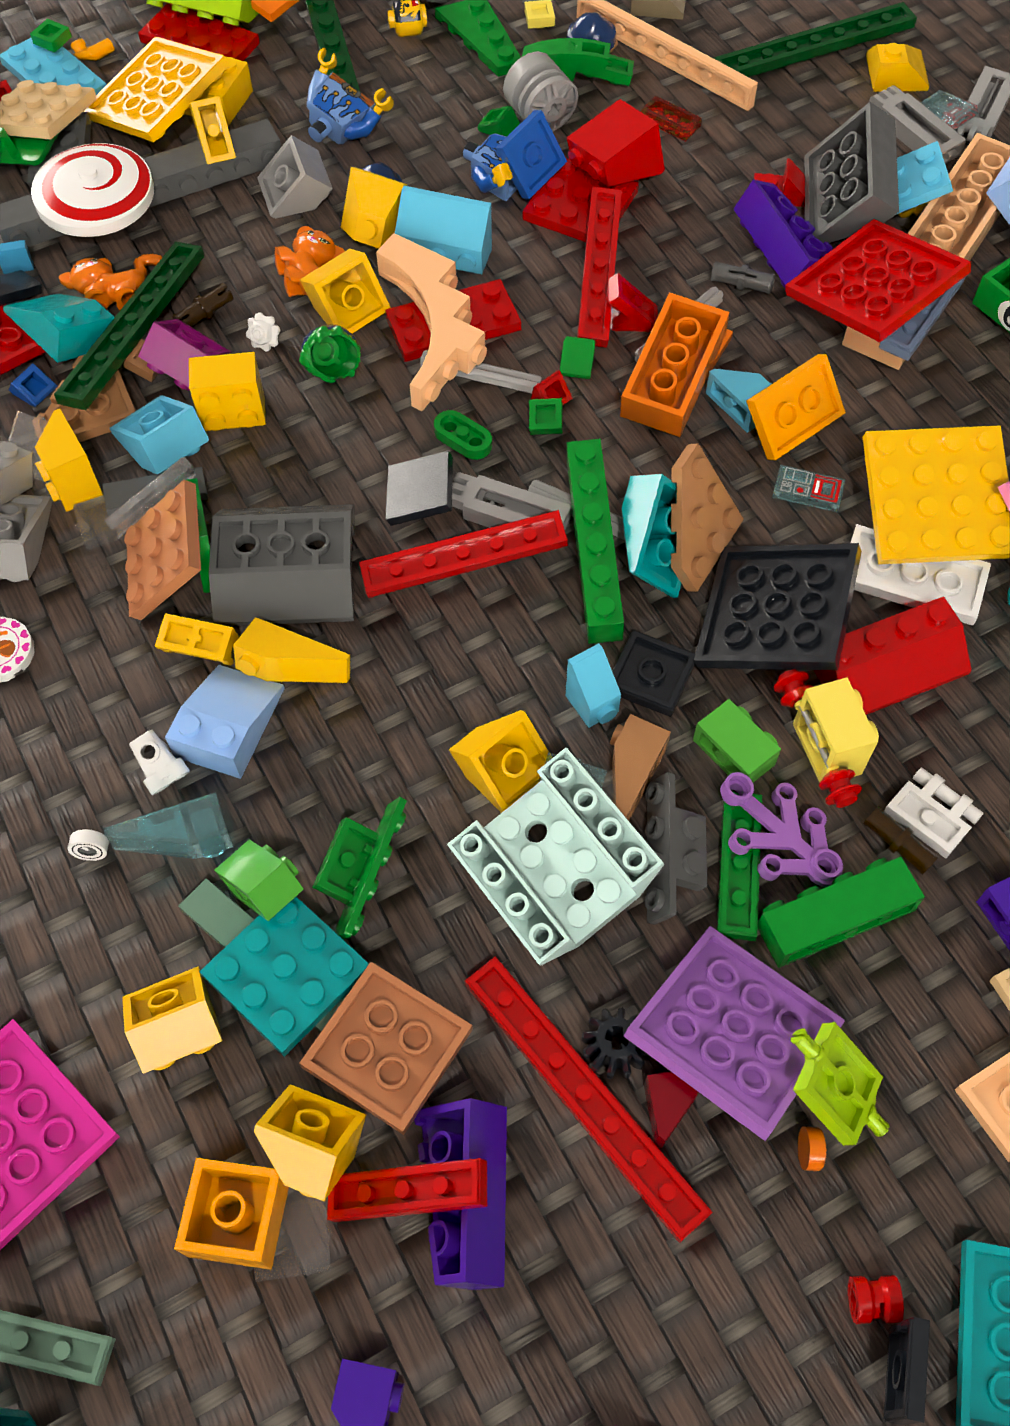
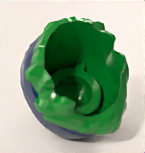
M333 324L322 325L314 328L305 336L301 346L299 363L315 377H319L321 380L329 383H334L336 379H344L345 377H353L355 375V370L360 362L361 347L354 335L346 328Z

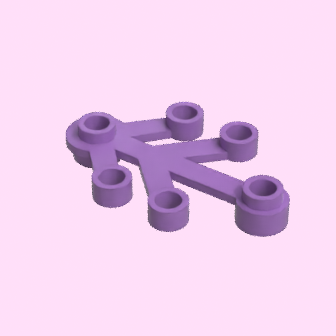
M735 772L725 779L720 788L724 802L730 806H741L771 832L759 833L750 832L744 828L737 829L728 840L729 848L738 855L748 853L751 848L791 850L801 858L781 859L774 854L766 855L758 864V873L763 879L773 881L781 874L807 875L815 884L828 887L832 885V881L842 875L843 863L840 856L833 850L828 849L824 827L827 819L822 810L812 807L802 815L800 824L805 831L810 833L811 846L801 838L795 803L797 790L793 785L785 782L780 783L772 792L771 798L773 803L780 807L781 821L752 796L754 784L747 775ZM731 789L735 790L739 794V796L734 794L731 791ZM780 792L786 793L789 799L783 798ZM809 816L815 818L818 824L812 823ZM736 838H742L746 842V846L739 844ZM766 863L772 864L776 872L770 871ZM818 865H821L822 867H824L825 870H826V872H824L823 870H821Z

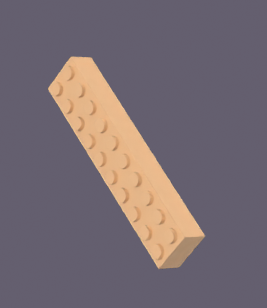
M976 133L948 174L953 192L931 200L908 234L970 261L1001 214L986 192L1009 159L1010 145ZM847 326L842 342L843 346L897 370L900 369L905 361L904 359L880 349V342Z

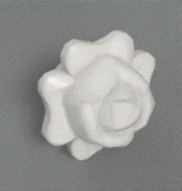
M258 312L255 314V318L248 319L249 328L246 336L251 340V345L254 348H262L267 352L271 349V346L275 347L278 345L280 328L275 325L274 317L264 316Z

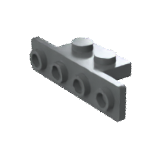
M666 772L649 782L645 793L647 801V824L645 827L647 844L664 863V866L647 886L645 898L647 923L653 925L676 915V886L694 891H700L707 887L706 816L675 806V774Z

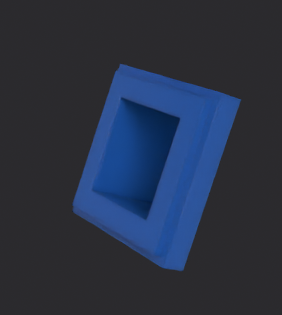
M32 363L10 384L9 391L36 408L57 388V385Z

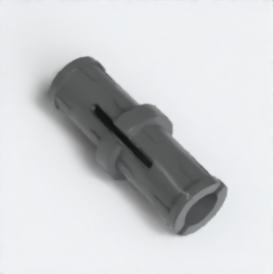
M715 261L711 273V281L735 285L739 290L749 288L766 292L767 294L771 293L775 280V274L773 273L769 274L751 270L748 265L744 264L742 267L719 261Z

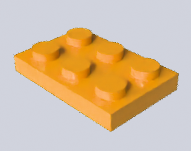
M817 354L746 401L767 460H777L846 413L827 354Z

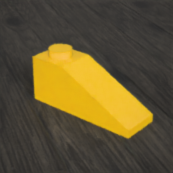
M257 617L253 619L233 645L235 668L248 676H255L265 681L347 683L350 679V654Z

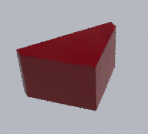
M672 1072L647 1075L644 1083L654 1144L661 1149L699 1095L697 1090Z

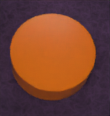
M803 1126L800 1129L798 1157L800 1166L804 1171H820L824 1167L826 1142L824 1133L819 1127Z

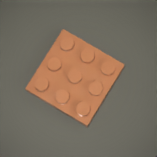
M185 479L181 481L126 531L124 538L125 544H127L125 570L128 573L126 599L129 604V617L142 620L201 571L196 484Z
M370 962L299 1064L301 1068L404 1135L472 1032L473 1025L373 962Z

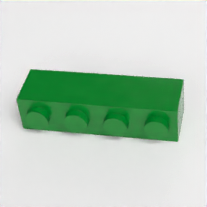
M902 857L889 862L886 858L876 860L868 865L865 869L866 871L854 876L852 872H847L832 881V885L820 890L818 886H813L801 892L797 896L798 899L785 904L783 900H780L764 908L758 922V931L777 967H783L915 911L925 896Z

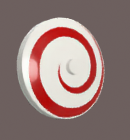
M93 143L67 149L48 160L34 177L31 195L38 215L49 227L67 235L94 237L119 231L139 219L152 202L154 183L147 163L134 151L114 144Z

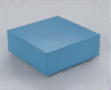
M25 240L0 244V267L3 274L19 270L24 272L34 270V262Z

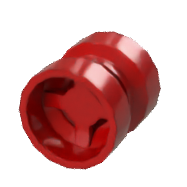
M883 1275L878 1280L869 1281L865 1276L849 1277L848 1302L851 1317L855 1324H869L873 1319H882L886 1323L903 1321V1294L900 1282L895 1275Z

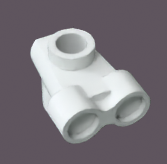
M153 730L147 731L129 743L146 776L143 783L152 796L190 772L181 757L176 759L170 752L168 745ZM148 745H152L155 748V755L151 759L144 757V750Z

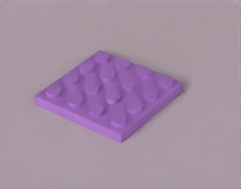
M709 926L630 1024L624 1037L766 1141L797 1095L793 1088L805 1063V1055L791 1042L792 1034L798 1029L803 1028L815 1041L822 1023L836 1022L841 1028L845 1020L716 929Z

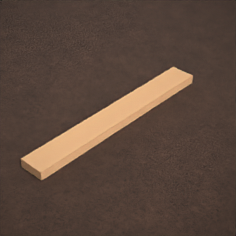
M577 0L576 18L585 12H597L614 24L618 41L746 111L754 107L758 82L605 0Z

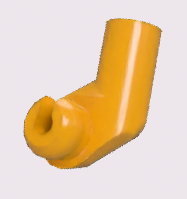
M82 38L71 42V48L75 52L73 53L74 56L81 60L96 61L115 51L112 42L108 38L88 47Z

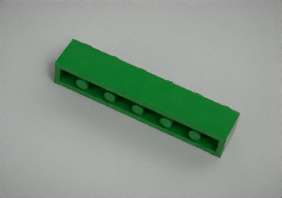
M601 439L567 442V468L588 644L623 641L624 618Z

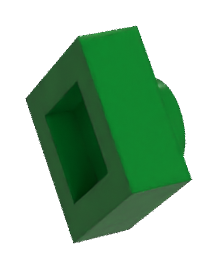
M48 18L30 33L33 44L54 53L72 38L69 27Z
M562 398L529 400L530 435L563 434Z

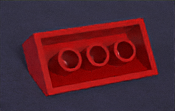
M944 596L846 633L838 670H814L822 684L848 678L853 690H858L862 697L863 710L866 715L966 676L972 671L963 624Z

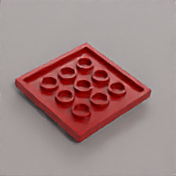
M873 219L785 285L786 295L878 342H882L971 273V261Z

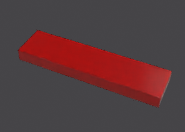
M476 1158L345 1173L328 1195L327 1220L341 1222L487 1207V1161Z

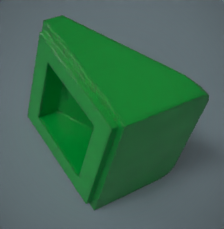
M505 106L489 110L477 128L480 132L488 135L499 134L507 137L520 122L512 106Z
M569 336L564 338L560 364L562 376L583 379L591 378L595 356V340Z

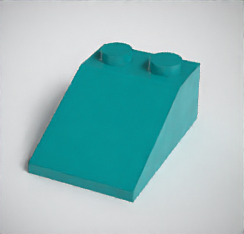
M53 294L3 306V311L57 363L85 355L114 319V316L96 300L64 294Z
M663 474L630 476L622 505L629 572L670 597L678 598L682 583L671 568V553H676L677 532H671V504L677 503V484L671 482Z

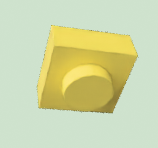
M551 0L525 2L524 12L528 29H542L555 26V15Z

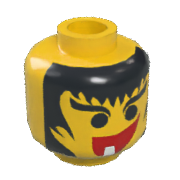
M394 0L392 10L387 11L389 28H395V32L399 37L421 35L423 27H427L425 4H420L419 0Z

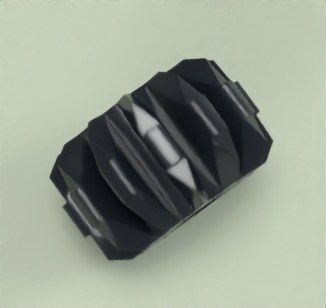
M622 1007L618 1009L616 1017L613 1018L610 1011L605 1008L601 1012L602 1021L593 1017L588 1020V1026L591 1031L582 1033L581 1041L588 1044L583 1049L582 1054L587 1059L596 1058L591 1067L594 1072L606 1066L608 1067L607 1078L613 1079L616 1069L619 1068L622 1076L629 1078L631 1066L639 1070L643 1068L645 1061L642 1056L648 1054L624 1037L628 1027L638 1015H634L629 1020L624 1019L625 1009ZM612 1037L620 1038V1050L611 1048Z

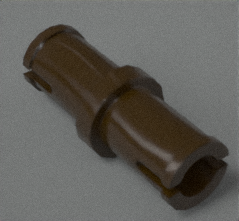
M221 283L203 297L200 295L193 299L194 303L179 313L174 314L172 318L173 320L179 319L192 327L204 318L206 320L212 318L213 312L234 300L233 294L230 289L226 292L227 285Z
M880 806L863 823L890 845L888 850L893 854L898 852L920 871L919 873L922 875L939 858L937 854L935 855L912 835L914 831L911 828L907 827L905 829Z

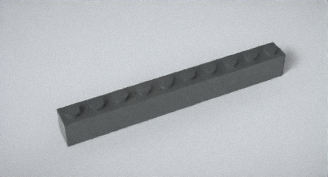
M268 118L229 131L236 155L235 159L207 165L199 141L143 158L150 169L154 183V196L149 207L262 171L281 148L280 139ZM31 194L0 204V235L4 243L25 240L27 247L66 235L49 227L40 218Z

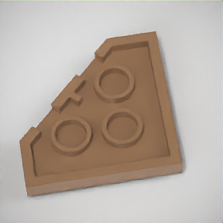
M84 355L78 356V358L72 365L73 369L84 357ZM117 370L87 410L59 405L53 393L50 397L52 403L45 413H39L34 421V425L40 438L53 411L60 408L78 441L82 442L111 432L110 427L134 413L135 409L119 370ZM62 380V381H61V383L58 385V387L56 388V390L54 391V393L57 391V389L61 386V384H62L65 380Z
M699 443L686 446L673 465L671 482L677 483V503L671 504V532H677L676 553H671V568L687 592H698L721 556L724 547L728 545L744 520Z

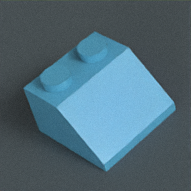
M160 395L109 428L115 438L143 469L157 475L170 471L175 466L174 463L185 456L197 453L200 450V446L209 441L194 407Z

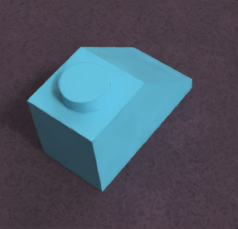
M713 369L709 371L706 394L748 433L756 427L746 401L772 383H769L759 373Z
M599 643L570 658L567 666L565 696L588 728L597 723L604 724L612 720L619 712L621 692L604 649Z

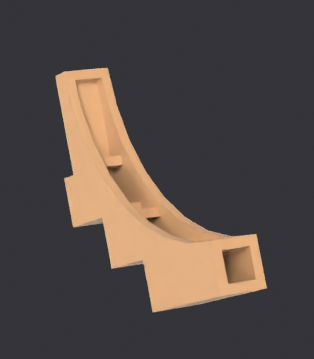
M393 233L376 252L378 273L381 277L398 286L414 301L424 315L431 332L430 345L423 365L410 383L411 406L423 411L430 402H434L438 398L442 387L448 380L454 379L458 370L469 374L476 365H480L487 354L485 332L470 325L472 319L470 296L456 290L458 283L456 262Z

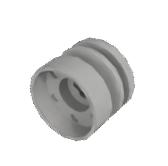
M537 51L521 57L509 69L504 80V97L521 118L525 120L534 110H542L552 132L562 127L569 120L577 106V87L546 53Z

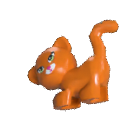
M303 226L298 229L297 236L293 241L294 252L284 245L275 247L276 268L279 275H284V285L288 297L307 295L300 279L345 252L343 248L336 246L333 239L320 230H313L309 226Z
M142 254L133 262L135 269L113 273L112 264L106 258H84L73 265L71 272H65L58 277L60 283L66 288L74 289L84 294L85 298L96 300L106 310L116 302L117 308L120 311L146 279L148 272L146 266H156L162 259V256Z

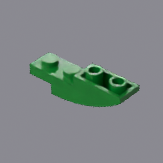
M559 38L536 42L523 48L522 57L537 51L546 53L571 81H574L576 72H579L586 77H597L608 80L615 85L629 86L633 75L634 61L609 54L611 43L583 38Z

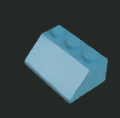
M403 186L395 234L455 261L457 270L482 275L492 251L491 203Z

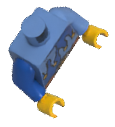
M325 48L320 49L318 60L321 65L319 70L316 69L307 95V108L310 111L309 122L311 124L308 129L310 137L316 142H321L327 136L337 144H343L349 139L354 140L367 137L382 118L381 112L389 111L393 108V98L389 96L384 103H381V100L386 95V91L381 88L374 94V103L332 72L328 75V70L333 69L337 65V58L333 53L331 60L324 62L323 59L326 56L327 50Z
M491 134L481 146L471 141L468 142L463 150V158L471 161L472 180L481 192L486 193L490 191L500 199L507 201L517 188L512 180L513 175L508 163L502 162L496 150V147L506 136Z

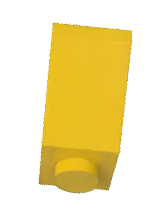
M216 96L190 102L191 114L207 165L235 159L236 155L220 97Z

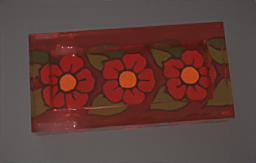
M654 96L640 110V112L656 121L659 129L685 142L701 127L702 123L701 117L658 96Z

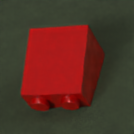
M621 99L566 137L569 147L568 157L572 164L582 168L593 179H598L608 187L659 175L665 171L658 123Z

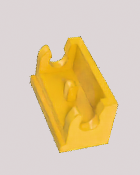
M165 613L155 647L163 652L190 655L232 666L234 660L231 658V652L239 636L233 627Z

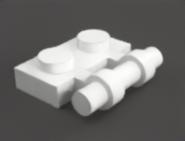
M921 767L912 779L923 786L922 790L908 781L884 811L904 828H911L914 831L912 834L946 859L972 828L960 819L961 816L975 825L984 813L972 805L973 800L967 795L963 794V796H960L945 785V779L937 773L933 776ZM934 795L949 805L951 810L945 808L932 797Z

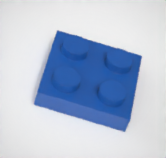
M534 110L496 147L502 162L508 163L513 175L512 180L521 197L525 199H530L567 162L542 110Z

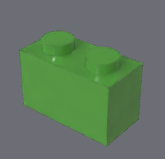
M730 699L726 700L697 723L693 741L728 776L735 772L743 773L753 783L775 766L781 751L776 739L769 732H763L752 721L750 714L743 707H737Z
M250 839L214 870L237 899L267 921L272 919L304 890L295 878L299 871L287 857L283 855L279 858L276 852L267 844L261 847Z

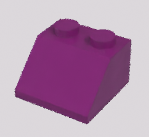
M174 319L153 322L138 357L146 361V366L152 371L159 374L166 373L175 379L174 383L177 386L190 391L189 358L230 354L231 351L181 320Z

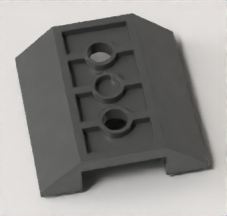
M355 505L220 509L212 516L209 562L213 623L224 626L250 625L255 617L272 624L354 621L352 535H355ZM319 540L325 543L322 548L317 550L308 548V545L313 541ZM246 543L255 545L254 549L249 552L238 550Z

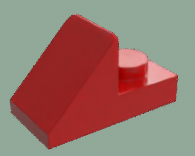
M787 158L784 175L770 173L754 174V180L775 184L794 206L805 207V175L790 158Z
M619 273L609 278L608 300L612 306L610 329L612 331L651 332L658 318V306Z

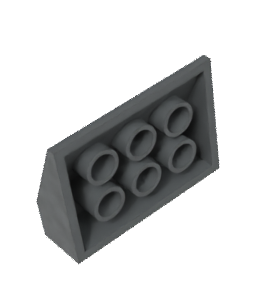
M871 102L866 104L805 155V220L814 226L815 231L813 235L822 243H831L850 237L873 219L885 223L899 212L895 119Z

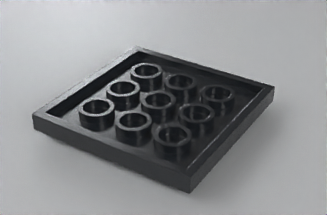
M859 543L724 547V550L721 552L694 658L697 667L718 669L838 670L862 553Z

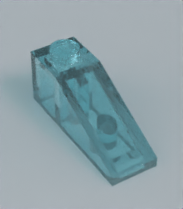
M216 793L103 828L105 836L114 850L198 859L201 857L213 858L221 855L226 849L234 847L225 815Z

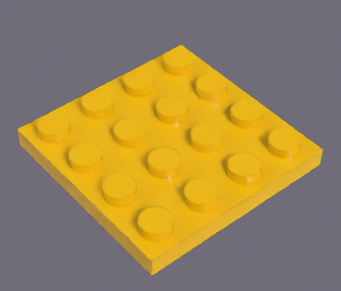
M154 37L96 95L97 100L86 108L83 113L87 112L93 122L155 142L164 136L166 129L174 121L184 115V111L190 106V102L200 99L211 83L221 77L222 72L229 64L224 55Z
M1001 425L865 432L863 446L878 565L1010 558V512L998 489L999 486L1009 481Z

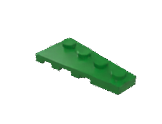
M464 0L435 8V18L440 22L444 21L447 23L448 30L453 35L458 34L463 39V44L469 50H475L478 53V58L496 76L507 75L509 69L521 58L488 0Z

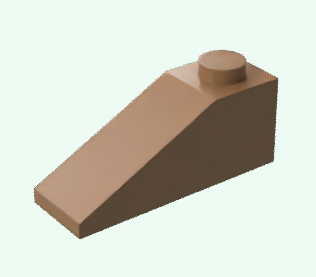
M632 714L629 715L624 726L621 724L617 725L610 740V744L614 745L612 758L613 803L628 821H630L647 789L648 783L651 781L668 748L671 734L670 731Z

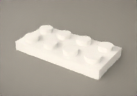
M856 524L850 543H859L862 553L854 590L912 608L944 596L961 622L974 625L978 618L991 563L981 560L878 565L874 529Z

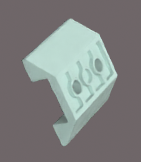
M567 747L537 770V773L543 780L489 824L483 827L476 820L447 844L540 966L579 947L638 899L664 866L662 860ZM536 824L545 825L547 827L546 837L537 843L530 842L528 833L531 827ZM582 881L591 882L594 886L593 895L585 901H579L574 897V889Z

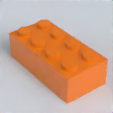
M669 292L622 393L620 417L681 437L726 336L730 312Z

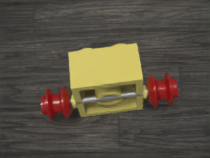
M796 669L786 671L778 677L774 690L777 693L785 694L780 700L782 706L795 707L798 710L793 726L819 780V788L821 790H829L830 792L825 801L828 805H836L837 808L849 806L857 801V795L862 790L861 785H852L850 780L855 776L862 775L878 743V730L872 721H868L863 710L862 697L858 690H853L848 678L814 687L812 685H805L809 678L807 672Z

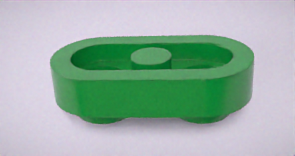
M454 410L443 411L435 417L434 433L436 438L442 443L473 460L485 458L491 452V433L480 424Z

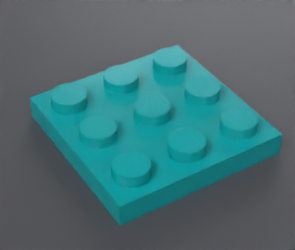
M295 897L269 921L259 915L199 972L229 1004L285 1057L350 992L369 963L300 899Z

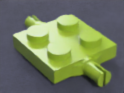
M836 1022L822 1023L815 1041L805 1029L801 1028L792 1034L791 1042L805 1055L804 1066L793 1088V1091L843 1146L856 1145L865 1125L873 1131L876 1137L885 1135L888 1132L886 1128L890 1127L889 1123L881 1117L875 1107L877 1091L883 1079L879 1071Z

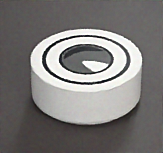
M78 830L70 835L68 852L82 860H101L107 855L109 840L98 831Z

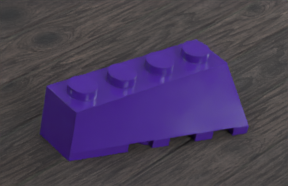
M753 179L733 208L740 218V224L749 231L754 239V245L763 252L767 258V264L776 271L784 288L788 282L834 249L828 242L822 243L813 235L815 231L814 226L809 221L795 215L798 209L775 184Z
M469 1098L421 1109L414 1119L415 1125L422 1127L423 1142L418 1144L420 1162L432 1164L476 1158L487 1161V1207L432 1212L433 1222L428 1226L435 1285L468 1290L504 1287L507 1107Z

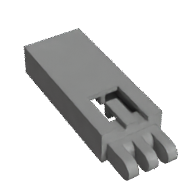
M988 66L984 67L964 107V110L974 113V115L957 126L955 130L961 136H963L964 132L968 133L966 141L971 142L976 133L992 137L1010 99V73ZM992 77L998 78L996 83L990 82ZM1000 79L1004 80L1002 85H999ZM961 113L959 120L966 115Z
M892 85L886 90L870 97L869 101L895 119L896 137L912 151L938 141L945 164L962 155L966 139L909 93L905 94L895 85Z
M458 472L453 479L452 507L463 510V519L491 528L559 510L564 530H566L570 522L572 505L478 475L476 478ZM484 498L491 500L490 503L483 501ZM495 502L500 503V504H503V505H505V506H504V507H503V506H502V507L497 506V505H495Z

